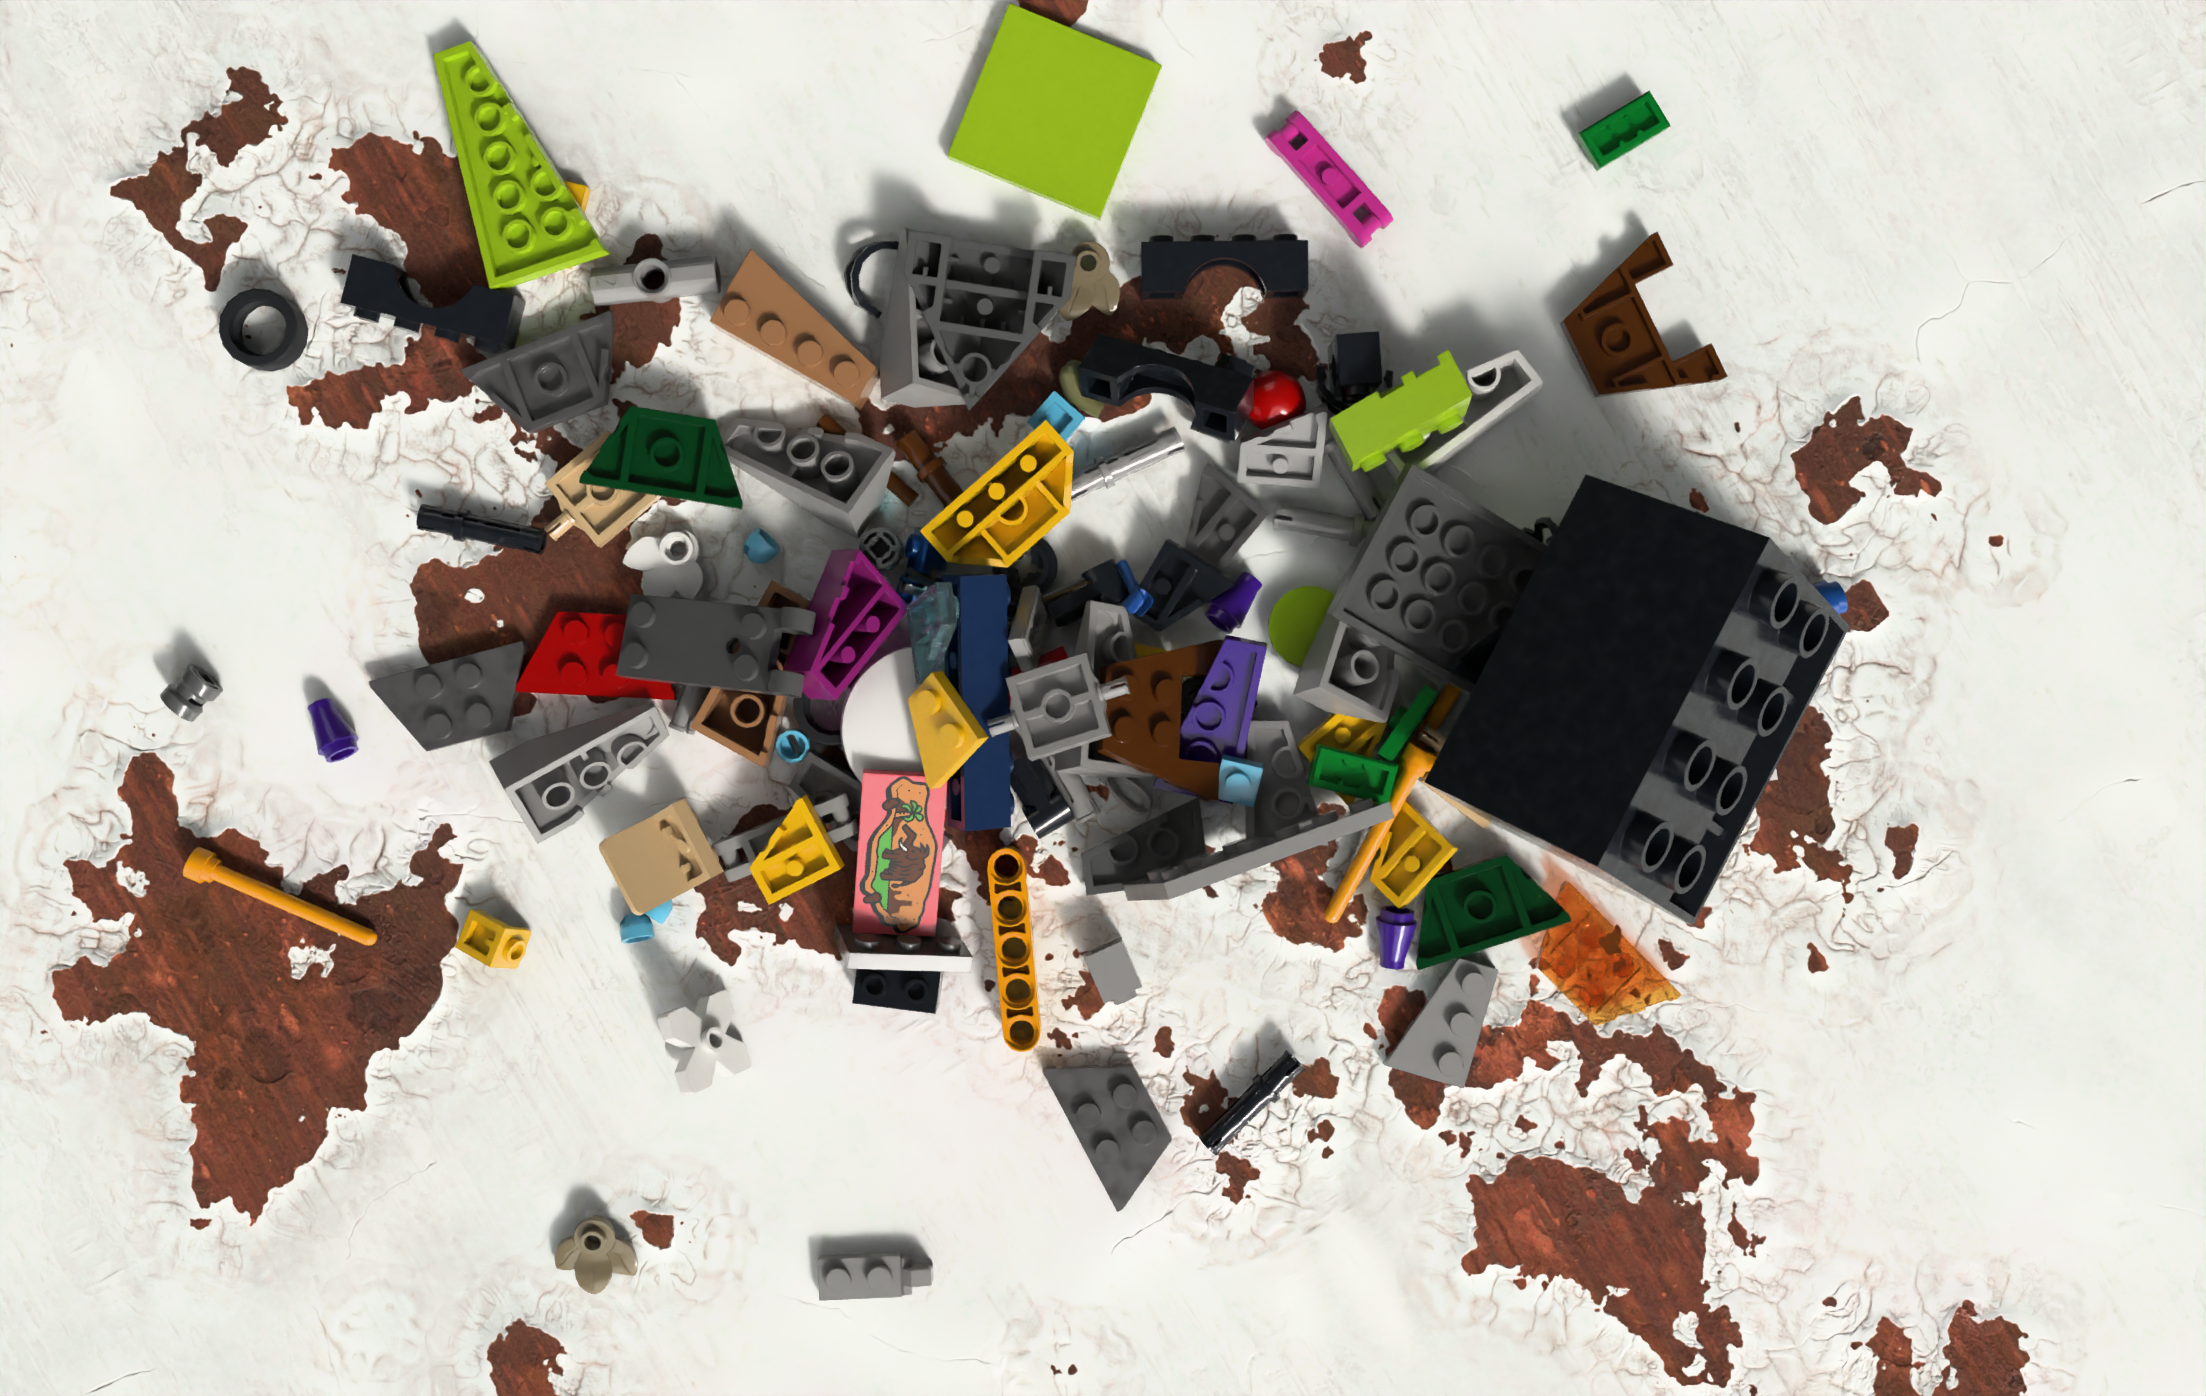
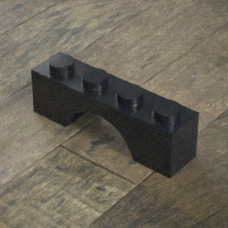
M1251 234L1232 236V241H1215V236L1194 235L1190 237V241H1174L1173 236L1155 235L1149 237V242H1141V300L1182 299L1188 285L1198 274L1219 266L1233 267L1249 275L1259 287L1264 299L1305 298L1309 290L1308 240H1298V236L1295 234H1278L1273 236V240L1256 241V236Z
M352 254L340 302L353 309V316L373 323H379L380 317L395 320L394 327L413 333H419L420 327L435 330L434 337L453 343H459L460 337L475 340L474 347L493 353H499L500 347L511 350L515 348L526 302L514 294L473 285L461 300L452 305L441 308L425 307L420 305L414 298L405 271L394 264Z
M1101 333L1098 334L1079 366L1081 396L1120 407L1130 399L1144 394L1160 393L1171 395L1182 400L1191 408L1195 415L1196 430L1232 441L1236 440L1254 407V377Z

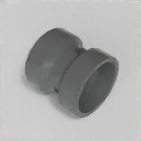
M872 528L865 532L860 539L859 549L877 570H892L903 559L904 547L902 541L894 532L887 528Z
M189 664L180 673L181 679L176 684L168 685L160 694V698L176 715L193 722L203 712L202 706L207 701H214L223 692V688L203 668L195 664Z

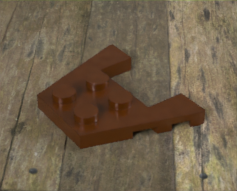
M1658 231L1651 234L1560 323L1595 397L1712 383L1728 377L1712 343L1672 361L1636 288V284L1674 265Z
M1223 640L1209 641L1101 667V684L1125 676L1130 694L1127 693L1106 700V715L1112 736L1097 740V752L1142 773L1148 772L1166 781V784L1177 789L1187 790L1205 802L1218 801L1219 763L1180 759L1179 747L1182 675L1205 678Z

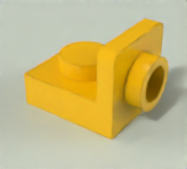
M470 909L455 948L488 967L516 969L525 955L531 931L523 927L509 926L482 910Z

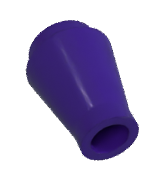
M1242 571L1236 579L1237 581L1234 586L1208 602L1209 609L1205 612L1206 618L1214 626L1228 634H1231L1235 628H1241L1257 592L1262 587L1261 582L1246 571Z
M331 698L318 700L308 706L307 709L311 716L317 751L319 755L325 757L326 762L332 763L344 760L359 750L356 743L359 737L334 706Z
M1396 906L1381 907L1380 915L1376 917L1380 950L1379 965L1387 969H1403L1417 925V921L1414 919V911L1406 907L1398 909Z

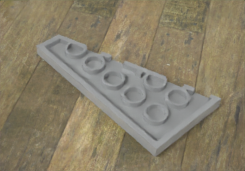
M1372 797L1348 804L1350 810L1339 815H1337L1336 810L1312 817L1313 823L1302 827L1299 824L1289 825L1274 831V836L1265 839L1257 837L1247 841L1246 838L1223 845L1222 851L1211 854L1204 852L1185 859L1186 864L1175 867L1168 865L1147 872L1148 877L1123 885L1127 901L1170 900L1395 818L1390 802L1373 803Z

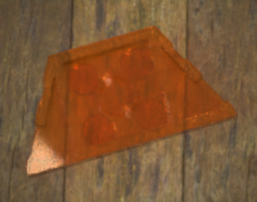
M1564 881L1561 884L1556 901L1569 913L1572 922L1545 931L1534 966L1593 1025L1598 1026L1613 1021L1618 1016L1624 1014L1631 1015L1646 1010L1645 1007L1666 1000H1676L1682 995L1570 882Z

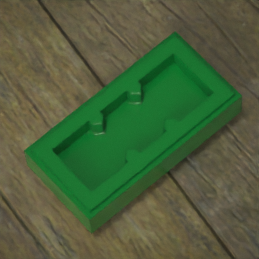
M1649 90L1582 130L1576 135V138L1597 172L1666 131L1671 125Z
M1425 684L1408 709L1400 705L1387 724L1393 731L1377 753L1380 758L1388 762L1393 761L1438 695H1436L1437 692Z
M1316 743L1306 784L1361 799L1372 797L1373 802L1377 803L1389 802L1399 765Z

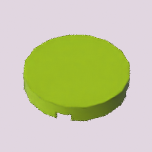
M1301 586L1285 593L1274 604L1268 618V636L1274 651L1285 662L1300 668L1302 667L1304 658L1335 596L1332 592L1318 586Z

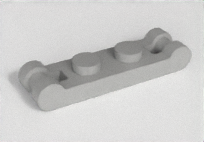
M846 792L836 794L826 800L813 804L833 843L859 833L858 820L852 819L847 808L850 802ZM832 813L837 826L827 829L822 816ZM787 815L738 834L727 836L712 844L718 856L721 855L726 869L723 871L728 882H733L752 874L749 867L768 844L770 837L777 827L782 824ZM743 847L748 858L747 861H741L737 849Z

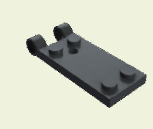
M631 594L616 675L628 679L801 698L805 676L794 672L776 670L782 632L806 636L813 635L816 613L794 607L772 608ZM739 639L741 648L737 653L732 654L730 652L731 644L734 640Z

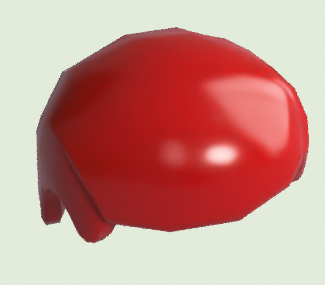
M1274 369L1262 370L1253 376L1254 407L1248 416V420L1253 426L1263 430L1304 414L1306 410L1304 390L1299 381L1291 374Z

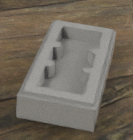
M1037 585L1023 587L1015 616L1010 621L1008 642L1022 672L1036 669L1038 666L1051 617Z

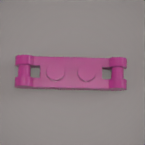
M1293 111L1285 119L1286 124L1280 130L1273 129L1264 137L1265 143L1274 154L1286 163L1346 230L1350 239L1358 247H1365L1372 240L1371 235L1377 229H1385L1393 221L1391 213L1299 111ZM1296 136L1302 138L1305 142L1297 151L1290 144ZM1363 206L1369 215L1360 223L1353 213Z

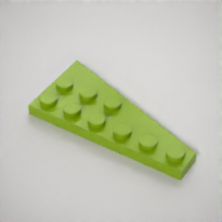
M468 41L433 54L489 288L501 291L609 255L610 252L479 47Z

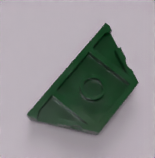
M630 406L619 421L618 427L612 435H609L601 446L600 452L587 470L583 471L579 479V483L729 508H743V501L717 422L714 419Z
M1507 853L1433 876L1426 884L1416 966L1418 970L1428 968L1572 921L1569 913Z

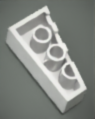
M1518 349L1469 369L1466 373L1462 374L1473 395L1466 415L1462 417L1463 423L1444 434H1440L1439 430L1423 436L1425 442L1406 453H1402L1399 448L1385 455L1387 461L1383 464L1396 481L1406 463L1414 464L1429 474L1538 394L1543 380Z

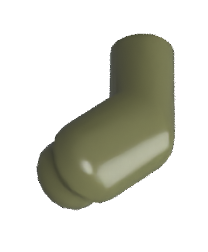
M1070 360L1060 369L1058 378L1064 399L1070 405L1098 419L1106 403L1081 396L1079 377L1081 362Z

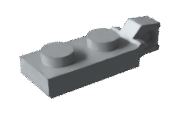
M902 1252L821 1255L817 1259L819 1301L902 1297V1295H912V1287L931 1286L933 1282V1263H911V1255H902Z

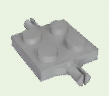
M1083 653L1005 678L1011 696V713L994 719H988L987 725L990 727L988 729L992 737L1016 729L1023 739L1028 759L1034 761L1112 736L1106 715V700L1127 693L1130 694V689L1127 686L1128 682L1125 676L1101 684L1094 674L1089 655Z

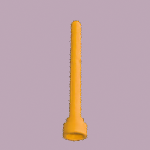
M1412 742L1408 743L1401 755L1404 758L1401 764L1404 769L1395 783L1389 799L1395 818L1418 776L1423 777L1426 771L1430 772L1437 758L1435 754ZM1395 818L1373 825L1324 912V918L1327 922L1335 923L1340 919Z
M197 847L185 863L183 876L195 882L203 883L206 881L211 883L212 881H217L364 945H373L377 940L376 932L370 928L223 866L222 861L217 859L216 853L207 849Z

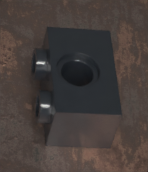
M1379 331L1336 334L1327 349L1330 393L1334 397H1342V403H1357L1366 398V396L1373 394L1383 382Z
M856 969L852 1003L936 1014L940 1004L944 972Z

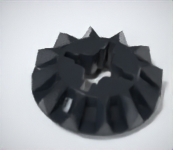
M1043 538L1030 548L1031 563L1037 566L1038 569H1042V573L1029 572L1026 578L1023 579V583L1019 584V570L1014 568L1013 565H1010L1008 568L992 567L993 574L1007 575L1011 596L1016 599H1020L1023 587L1037 585L1041 594H1043L1054 583L1058 571L1057 557L1053 548ZM1027 551L1016 561H1022L1024 555H1027Z

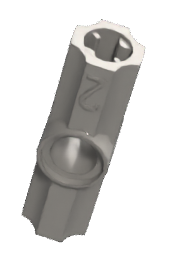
M715 255L666 261L648 258L638 264L591 268L589 277L591 293L596 306L642 301L665 303L672 298L721 293V276ZM663 272L665 275L663 285L658 289L649 290L647 287L649 277L653 273Z

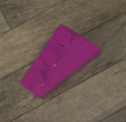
M860 549L831 551L807 609L816 613L813 635L797 634L784 665L783 671L805 676L803 693L810 699L837 700L910 609Z

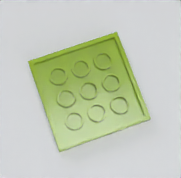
M1009 3L948 152V159L1100 221L1162 70V65Z

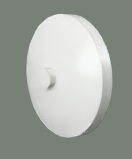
M914 645L891 651L871 663L853 683L842 709L840 736L845 758L861 784L863 769L924 772L908 698L932 672L943 671L945 674L943 647Z

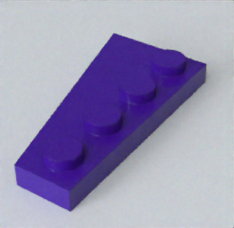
M1230 635L1225 636L1180 727V759L1219 763V768L1223 754L1243 759L1267 643ZM1156 777L1153 782L1152 788L1197 797V795L1187 790L1177 789L1166 784V781ZM1218 799L1220 802L1233 804V802Z

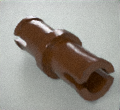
M915 429L903 436L896 446L917 470L916 477L921 483L926 482L942 502L943 507L946 508L964 491L945 468L947 465L946 461L942 456L937 457L919 435L918 430Z

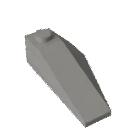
M904 228L900 233L879 360L881 399L913 408L964 405L966 403L962 397L963 395L953 374L950 372L922 312L923 310L904 274L909 230H912Z
M736 417L721 436L729 462L823 522L858 539L882 506L896 454L893 448L860 433L846 431L845 435L824 433L822 428L809 427L808 431L785 428L783 423Z
M1362 539V541H1361V543H1360V545H1359V547H1358V549H1357V551H1356V553H1355V555H1354V557H1353V559H1352V561H1351V563H1350V566H1349L1347 572L1349 571V569H1350V567H1351V565H1352V563H1353L1355 557L1357 556V554H1358V552H1359V550H1360V548H1361L1363 542L1365 541V539ZM1326 613L1304 658L1293 695L1326 712L1380 723L1387 722L1399 684V670H1394V652Z
M1090 600L1086 601L1074 656L1087 653L1090 657L1094 674L1099 681L1101 667L1135 659L1137 655L1127 610L1123 606ZM1097 741L1055 754L1054 771L1095 777H1152V774L1148 772L1142 773L1097 752Z
M651 702L527 740L490 760L489 763L534 840L539 844L575 824L585 814L582 809L598 794L604 797L613 788L611 782L625 769L635 768L669 736V733L654 704Z

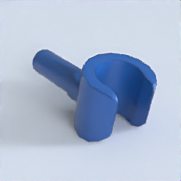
M1121 560L1117 563V566L1127 585L1126 587L1131 592L1124 599L1122 605L1129 613L1134 614L1136 612L1139 617H1142L1152 606L1154 599L1148 591L1139 586L1127 561Z

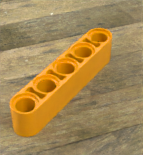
M1003 846L993 852L987 867L1002 1030L1005 1043L1009 1048L1018 1052H1025L1037 1045L1042 1026L1027 865L1024 854L1018 848ZM1009 854L1015 857L1019 865L1017 873L1012 876L1001 875L995 866L996 859L999 856ZM1006 896L1018 898L1022 903V912L1018 916L1007 917L1000 910V900ZM1016 937L1021 939L1026 945V953L1019 958L1008 956L1003 948V943L1008 938ZM1014 979L1026 981L1030 987L1029 995L1022 999L1012 997L1007 990L1008 983ZM1020 1020L1027 1021L1033 1026L1034 1034L1029 1039L1020 1040L1012 1034L1011 1026Z

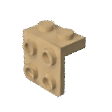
M685 798L669 805L655 815L604 839L599 844L600 853L631 911L635 915H642L724 872L719 863L716 850L708 843L699 826L698 816L689 807Z

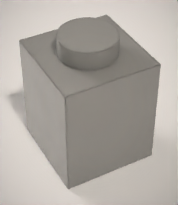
M1122 937L1084 953V960L1104 1004L1113 1000L1115 1005H1120L1137 996L1136 989L1142 987V982Z

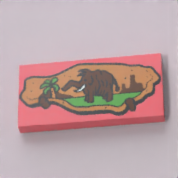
M863 769L852 933L936 937L947 782L941 788L930 790L926 783L924 772Z

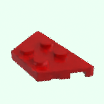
M558 611L515 688V692L664 700H677L678 693L671 683L628 679L616 675L627 615Z

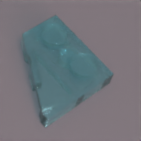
M935 582L906 606L916 684H922L932 672L939 671L955 631L960 608L957 597L953 596L952 582Z

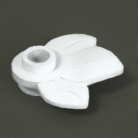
M676 528L669 530L661 538L643 537L630 547L623 559V564L645 571L643 576L644 595L671 597L678 591L684 598L694 600L703 586L704 573L697 562L700 554V545L695 535L685 529ZM678 542H683L686 545V553L682 557H676L673 553V547Z

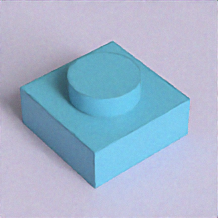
M1053 391L1029 418L1027 424L1035 430L1047 420L1066 442L1085 421V417L1056 391Z
M1223 754L1219 768L1218 799L1254 807L1263 771V763Z

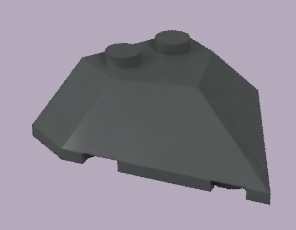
M909 230L904 274L915 293L926 321L970 411L1068 302L1071 297L1076 256L1042 250L1020 249Z

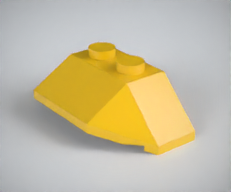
M1045 420L925 525L920 532L948 563L1008 568L1070 514L1074 451L1048 421Z

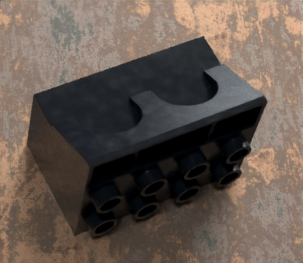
M1586 474L1424 782L1499 828L1562 858L1693 926L1850 626L1770 537Z

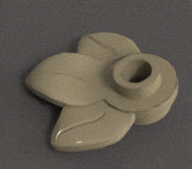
M1082 242L1075 246L1069 254L1076 256L1071 297L1059 310L1065 321L1080 317L1089 310L1091 305L1102 313L1111 316L1119 303L1120 284L1118 279L1109 271L1110 258L1108 252L1097 242ZM1084 255H1092L1096 259V267L1093 270H1086L1082 267L1081 259Z
M599 1215L590 1216L582 1220L577 1225L574 1235L562 1240L555 1251L556 1268L560 1270L574 1269L575 1278L579 1286L590 1294H598L603 1291L610 1282L612 1273L634 1276L638 1268V1259L632 1244L625 1239L617 1237L611 1221ZM588 1236H596L600 1239V1241H594L590 1239Z

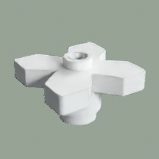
M727 990L713 992L699 998L695 1013L686 1006L660 1014L657 1017L663 1040L666 1041V1055L672 1063L677 1064L674 1073L683 1096L695 1094L710 1087L714 1071H717L723 1077H728L751 1067L745 1043L725 1034L734 1015V1009Z

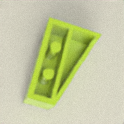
M1449 349L1437 356L1440 362L1439 365L1417 376L1412 370L1401 377L1403 383L1381 394L1376 391L1330 418L1329 429L1351 472L1361 467L1364 472L1375 469L1387 461L1385 455L1399 448L1402 453L1411 451L1425 442L1423 436L1439 430L1440 434H1444L1463 423L1462 417L1466 415L1473 394Z

